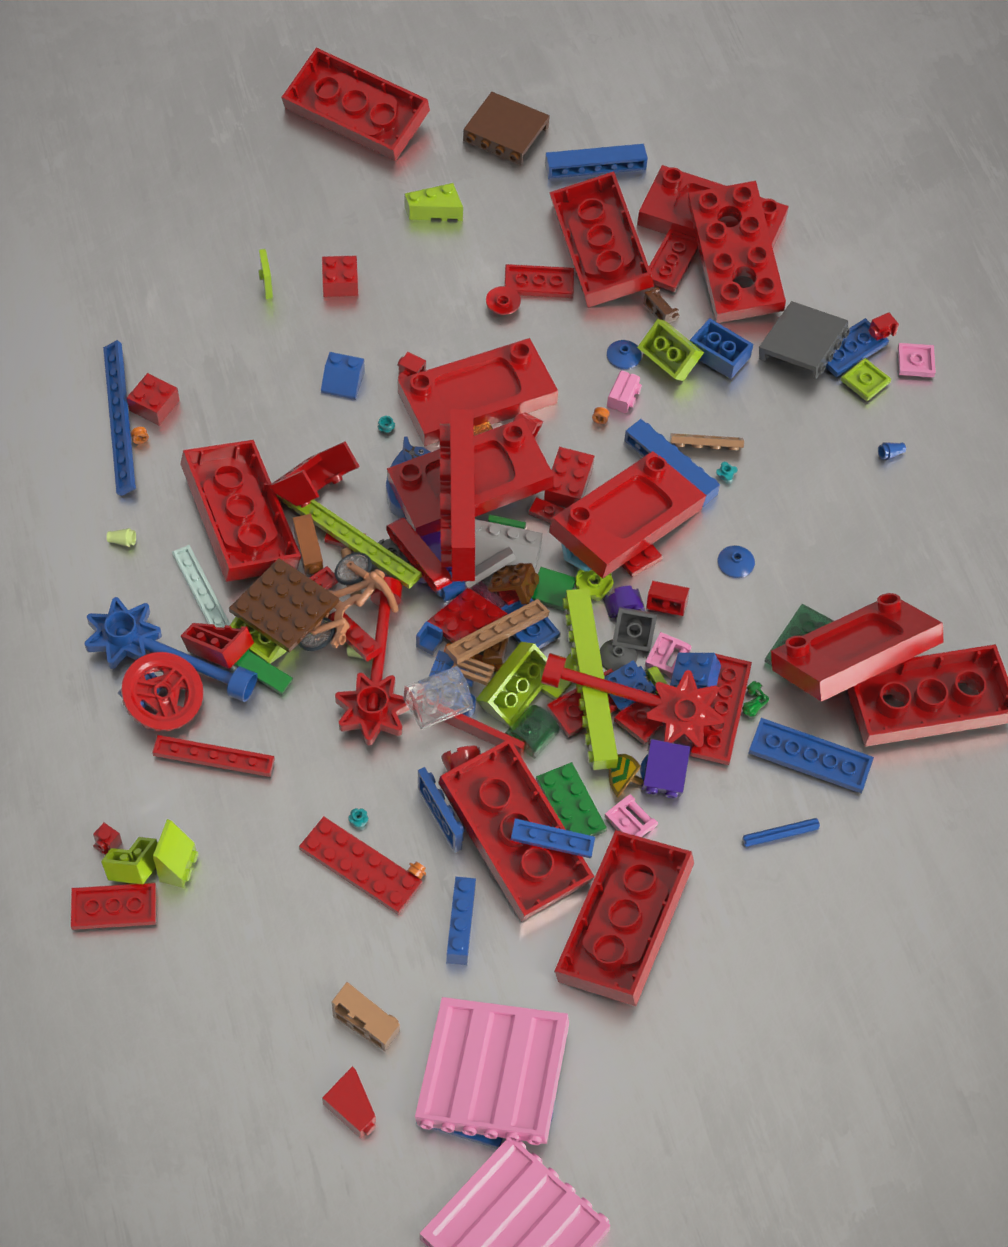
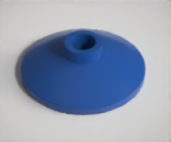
M618 340L608 347L607 359L617 368L630 369L640 363L642 352L634 342Z
M737 545L724 548L719 553L717 559L720 570L725 575L733 578H742L749 575L755 566V559L748 549Z

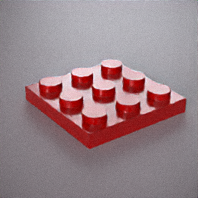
M467 588L427 622L442 629L443 636L454 643L508 614L478 593Z

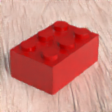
M559 446L551 470L554 474V487L545 490L544 500L557 506L568 508L583 498L593 470L595 455Z

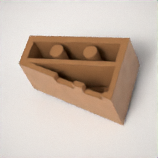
M348 982L345 983L332 1001V1011L335 1019L383 1051L387 1050L400 1032L399 1021L394 1016L385 1013Z

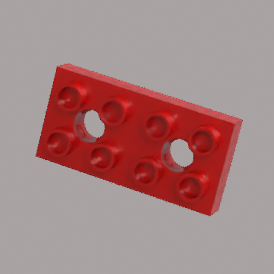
M750 181L688 193V206L715 321L722 323L785 311L786 299L757 182ZM731 216L736 218L739 224L734 227H726L719 220L722 217ZM739 276H746L751 278L754 284L748 288H741L733 280Z
M450 409V424H440L441 567H452V581H475L473 409Z
M996 644L913 657L847 689L865 747L1008 724V676ZM965 683L970 689L978 690L979 694H965L959 689L958 684ZM892 695L897 701L904 702L905 706L892 707L884 701L883 696Z

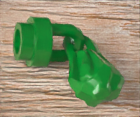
M755 680L747 686L750 696L756 695L757 697L743 703L742 707L743 713L748 717L756 716L761 707L769 701V697L761 690L762 685Z

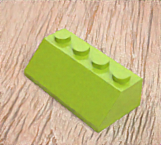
M520 642L488 685L476 698L477 703L488 714L512 728L545 685L541 683L547 657L534 643Z

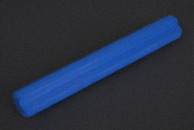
M817 818L746 834L742 840L744 846L748 847L818 830L820 823Z

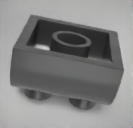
M619 607L612 645L650 652L657 613Z

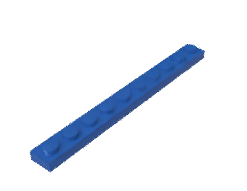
M116 340L103 347L116 493L123 496L135 490L136 486L122 343Z

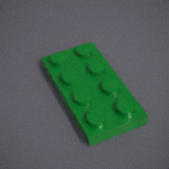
M572 762L536 776L539 787L566 830L590 836H597L607 831L602 817Z

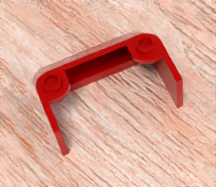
M346 441L307 458L271 483L269 487L273 493L296 507L300 505L303 508L310 504L311 500L319 497L317 491L331 482L333 484L343 480L342 476L360 466Z

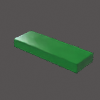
M249 650L234 664L237 668L241 666L257 673V680L280 695H283L293 681L291 676Z

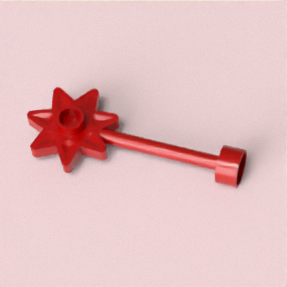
M384 577L383 579L394 594L397 605H399L402 596V583L395 578ZM379 589L373 591L370 599L375 605L379 606L375 641L382 647L383 652L372 659L370 679L364 673H358L356 691H343L335 694L336 704L346 711L339 720V730L344 732L361 729L365 743L368 746L374 743L380 731L401 736L402 724L398 716L412 709L411 698L394 694L395 676L389 675L383 679L391 608L385 594Z
M549 653L541 679L542 684L558 688L562 679L655 707L646 714V718L666 724L664 742L673 743L684 734L696 747L700 748L703 746L704 726L721 725L724 723V718L710 707V704L719 692V687L710 686L697 689L690 670L684 672L677 688L657 682L655 689L658 695L565 668L567 658Z

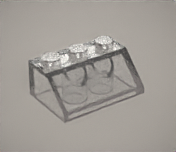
M458 666L409 684L404 688L403 699L421 730L474 709L467 680Z

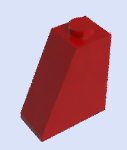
M352 1066L322 1097V1101L328 1110L358 1137L362 1138L365 1134L369 1135L375 1129L376 1116L357 1071Z

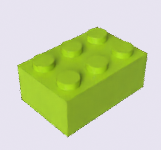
M661 319L656 320L637 347L674 379L684 381L704 354L702 350L668 322Z

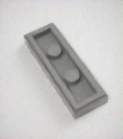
M510 546L475 567V581H464L468 588L472 587L514 561L516 556Z

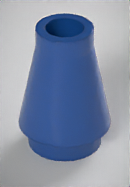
M883 442L878 446V455L881 459L885 460L906 452V445L903 442Z

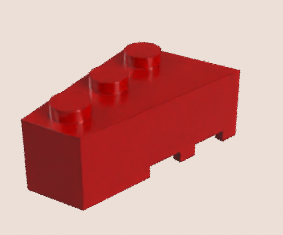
M192 623L181 635L188 652L228 669L254 644L248 628L244 626L241 629H236L230 625H225L222 628L215 627L214 624Z

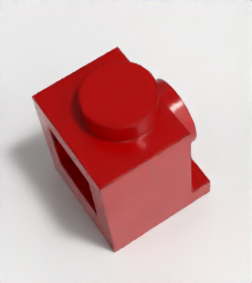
M888 312L872 319L869 328L870 335L876 340L886 338L890 334L895 336L899 323Z
M105 822L93 833L95 839L93 848L103 855H106L111 848L118 849L123 844L120 833Z

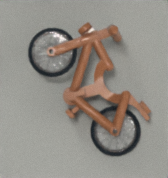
M351 553L342 558L335 568L334 575L336 580L340 584L351 586L334 592L328 590L338 598L365 589L362 594H355L344 602L339 600V603L334 607L336 609L334 621L328 619V613L298 644L303 650H320L328 645L331 640L333 648L337 649L339 645H343L346 642L345 633L350 627L347 620L343 618L344 612L353 604H356L358 607L363 606L375 589H379L385 594L391 611L393 613L398 612L399 608L394 594L383 579L385 574L378 569L370 572L372 561L365 553Z

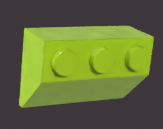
M237 617L230 624L232 628L241 629L242 626L247 627L254 641V644L249 649L270 664L287 652Z

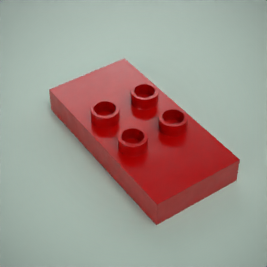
M511 739L440 776L439 786L521 922L591 883L595 876L582 856L510 840L515 819L566 830Z

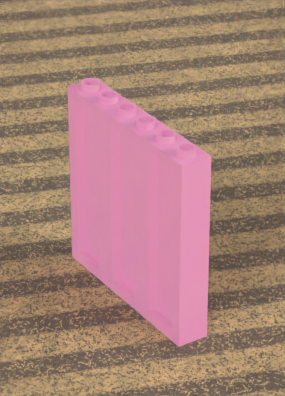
M442 997L415 1114L417 1125L427 1130L439 1128L448 1133L459 1131L469 1136L480 1134L490 1139L501 1137L511 1142L521 1140L527 1141L532 1145L547 1144L569 1028L568 1014Z
M505 1140L420 1232V1240L427 1247H595L609 1232L611 1225L605 1215L600 1212L596 1213L592 1209V1205L587 1199L577 1196L575 1189L566 1182L564 1184L558 1179L559 1175L552 1168L549 1167L547 1169L542 1164V1160L538 1155L529 1153L521 1140L518 1142Z

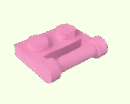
M660 632L645 662V666L649 668L656 666L661 673L666 674L672 679L676 659L672 667L667 666V663L674 649H679V653H689L692 647L684 641Z
M631 794L607 811L604 816L616 830L639 837L644 836L658 825V822L651 818L635 802V798ZM626 807H630L645 824L642 825Z

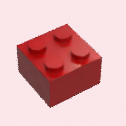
M357 256L322 257L323 297L358 296Z
M149 373L143 377L127 397L129 411L159 426L180 401L177 387Z

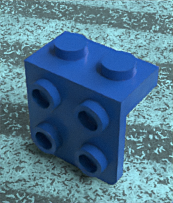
M634 660L604 677L605 680L654 694L656 691L653 683L646 680L645 676L647 675L642 666L638 667ZM609 694L619 710H623L635 703V701Z

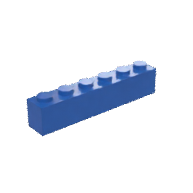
M644 144L546 152L545 167L548 179L607 174L613 171L614 173L646 170L648 157Z
M640 419L625 431L624 441L642 457L654 451L707 495L702 507L718 495L720 487L718 481L710 477L703 468L698 467L688 456L680 452L675 445L668 442L662 434L656 432L649 423Z

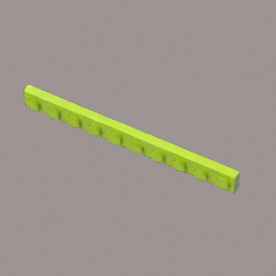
M277 495L278 500L300 515L311 514L313 523L354 552L368 555L373 565L392 578L399 580L408 589L422 577L420 571L317 501L311 500L310 504L301 508L300 505L296 507Z

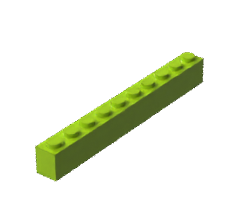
M589 588L566 590V598H563L562 602L563 609H567V614H565L566 626H570L568 641L569 643L572 642L573 648H571V658L575 659L576 663L573 665V670L605 679ZM576 684L577 693L581 694L579 708L584 712L582 726L587 730V733L584 735L585 745H589L590 749L587 752L588 763H592L593 770L617 768L618 755L607 693Z

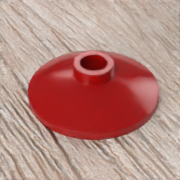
M499 286L488 292L486 304L492 312L507 315L519 308L521 298L519 293L513 288Z

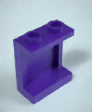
M651 739L648 744V757L641 789L646 790V793L652 795L663 793L668 798L680 797L684 790L690 746Z

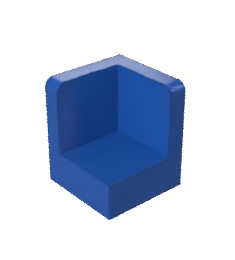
M427 621L416 635V647L430 655L435 653L443 641V630Z

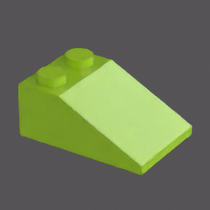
M167 819L153 858L159 882L183 888L185 881L188 882L191 877L190 868L192 863H195L197 860L198 851H196L195 843L178 826Z

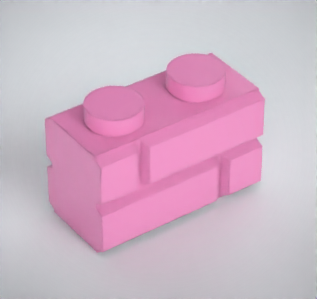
M621 370L608 396L607 407L614 410L617 409L623 413H627L629 407L633 408L636 400L634 396L635 394L639 395L642 387L639 384L640 377Z

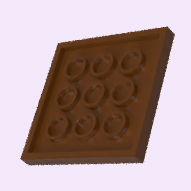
M278 558L229 607V612L290 653L339 603V598Z

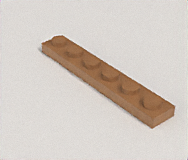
M537 599L446 646L445 652L456 664H459L548 617L550 611Z

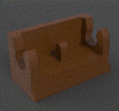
M658 287L646 291L643 304L657 319L671 323L679 318L680 315L677 313L679 310L677 308L672 309L661 297Z

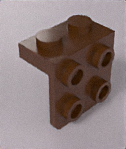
M532 563L506 565L494 573L487 588L489 592L516 590L521 605L529 604L537 584H539V575L535 572Z

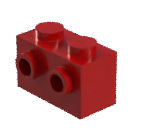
M652 581L648 592L646 609L684 616L690 588Z

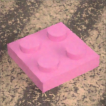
M899 343V375L934 377L936 374L934 345Z

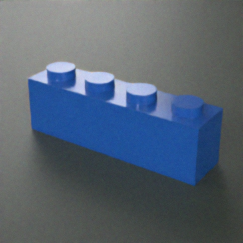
M455 876L446 963L467 965L476 878Z

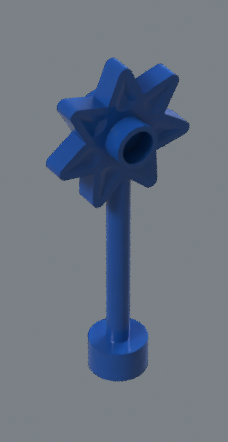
M114 597L108 614L90 613L87 615L88 624L95 633L85 641L86 651L106 652L110 669L116 668L126 656L135 660L146 655V649L153 653L167 652L184 658L197 672L228 684L227 695L243 702L249 699L255 688L258 675L251 670L239 666L234 673H231L156 641L162 637L161 629L158 626L147 623L150 615L148 603H143L128 610L118 597Z

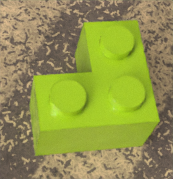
M138 837L129 850L111 848L101 861L107 879L109 881L144 884L156 868L153 855L158 844L157 839Z

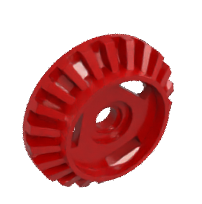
M167 652L150 653L137 659L126 671L121 688L122 702L127 709V713L134 718V721L141 723L145 728H152L159 732L161 730H166V732L172 731L188 724L197 714L203 700V685L196 669L184 658ZM163 672L161 676L149 680L145 679L147 674ZM160 687L165 688L168 692L167 696H159L157 689ZM180 689L185 690L183 707L177 706ZM140 702H145L154 711H156L157 714L154 715L145 710L140 704Z

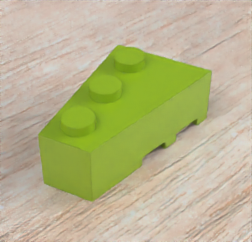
M453 183L404 193L405 210L409 220L442 218V221H447L448 218L463 221V205Z

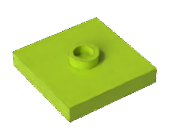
M260 249L261 269L258 270L259 279L263 280L266 299H271L273 293L267 252L265 249Z
M864 358L841 377V381L864 400L868 401L891 382V378Z

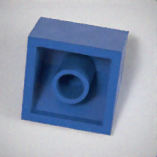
M329 352L324 368L321 393L356 400L365 373L364 359Z

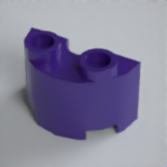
M630 585L615 588V593L610 596L606 594L603 599L609 619L617 617L619 607L645 611L639 589H632Z

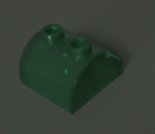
M530 705L509 727L505 734L525 743L524 751L535 759L555 738L560 729L558 723L549 712L540 706Z

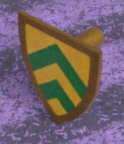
M617 754V768L609 769L610 786L617 798H619L630 782L637 785H642L643 779L636 776V773L641 768L640 764L634 757L627 754Z

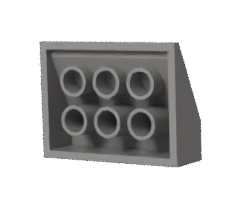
M475 519V567L510 546L516 559L507 565L532 563L535 570L542 544V533ZM494 573L481 581L490 583Z

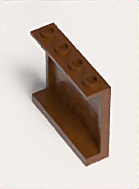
M491 91L463 129V141L522 165L524 154L542 130L546 131L549 128L550 115Z

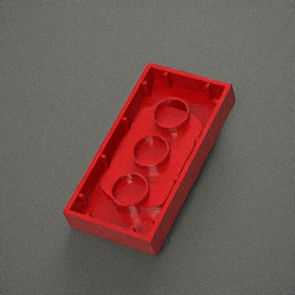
M317 47L281 97L285 109L394 161L398 159L430 111L428 99Z
M662 165L639 210L637 225L666 235L669 229L696 238L688 206V193L726 185L683 172L678 168ZM760 197L772 247L774 248L786 221L789 206L778 203L773 199ZM725 216L719 220L726 227H734L739 224V221L731 216Z
M614 171L549 192L588 308L654 287L649 265Z
M530 338L398 379V394L424 447L440 442V424H450V409H473V427L475 431L515 418L516 415L523 412L531 413L555 405L558 401V389Z
M524 418L474 436L475 517L554 487V474ZM440 449L387 468L388 482L408 523L417 534L422 537L440 531Z
M254 440L183 450L180 465L225 581L229 582L261 576L278 558L293 568L298 569L301 559L300 551L277 495L269 487L271 481Z
M652 451L554 516L549 533L603 579L702 509L707 495L669 465L663 457L658 456Z
M882 594L877 598L876 602L803 636L788 638L786 644L771 650L772 671L822 702L943 643V622L901 600L897 594Z
M615 830L554 970L558 982L636 1006L694 866L692 851Z

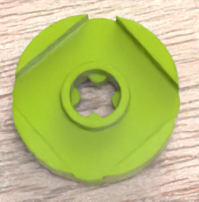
M580 569L576 575V589L589 588L591 599L594 601H601L606 594L609 595L612 591L614 583L612 573L602 579L593 570L583 571ZM597 579L598 584H592L590 580L594 581Z

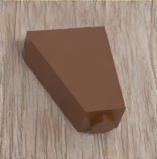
M307 514L293 517L294 538L301 554L305 575L316 574L323 569V559L312 515Z

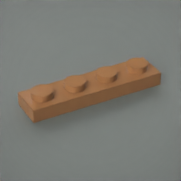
M670 433V442L674 443L677 447H685V444H692L694 448H703V445H708L712 449H721V446L728 447L729 450H739V447L744 448V439L740 437Z

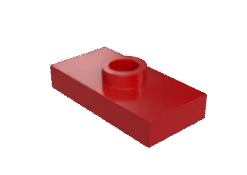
M536 497L529 509V515L551 523L552 518L565 510V508Z

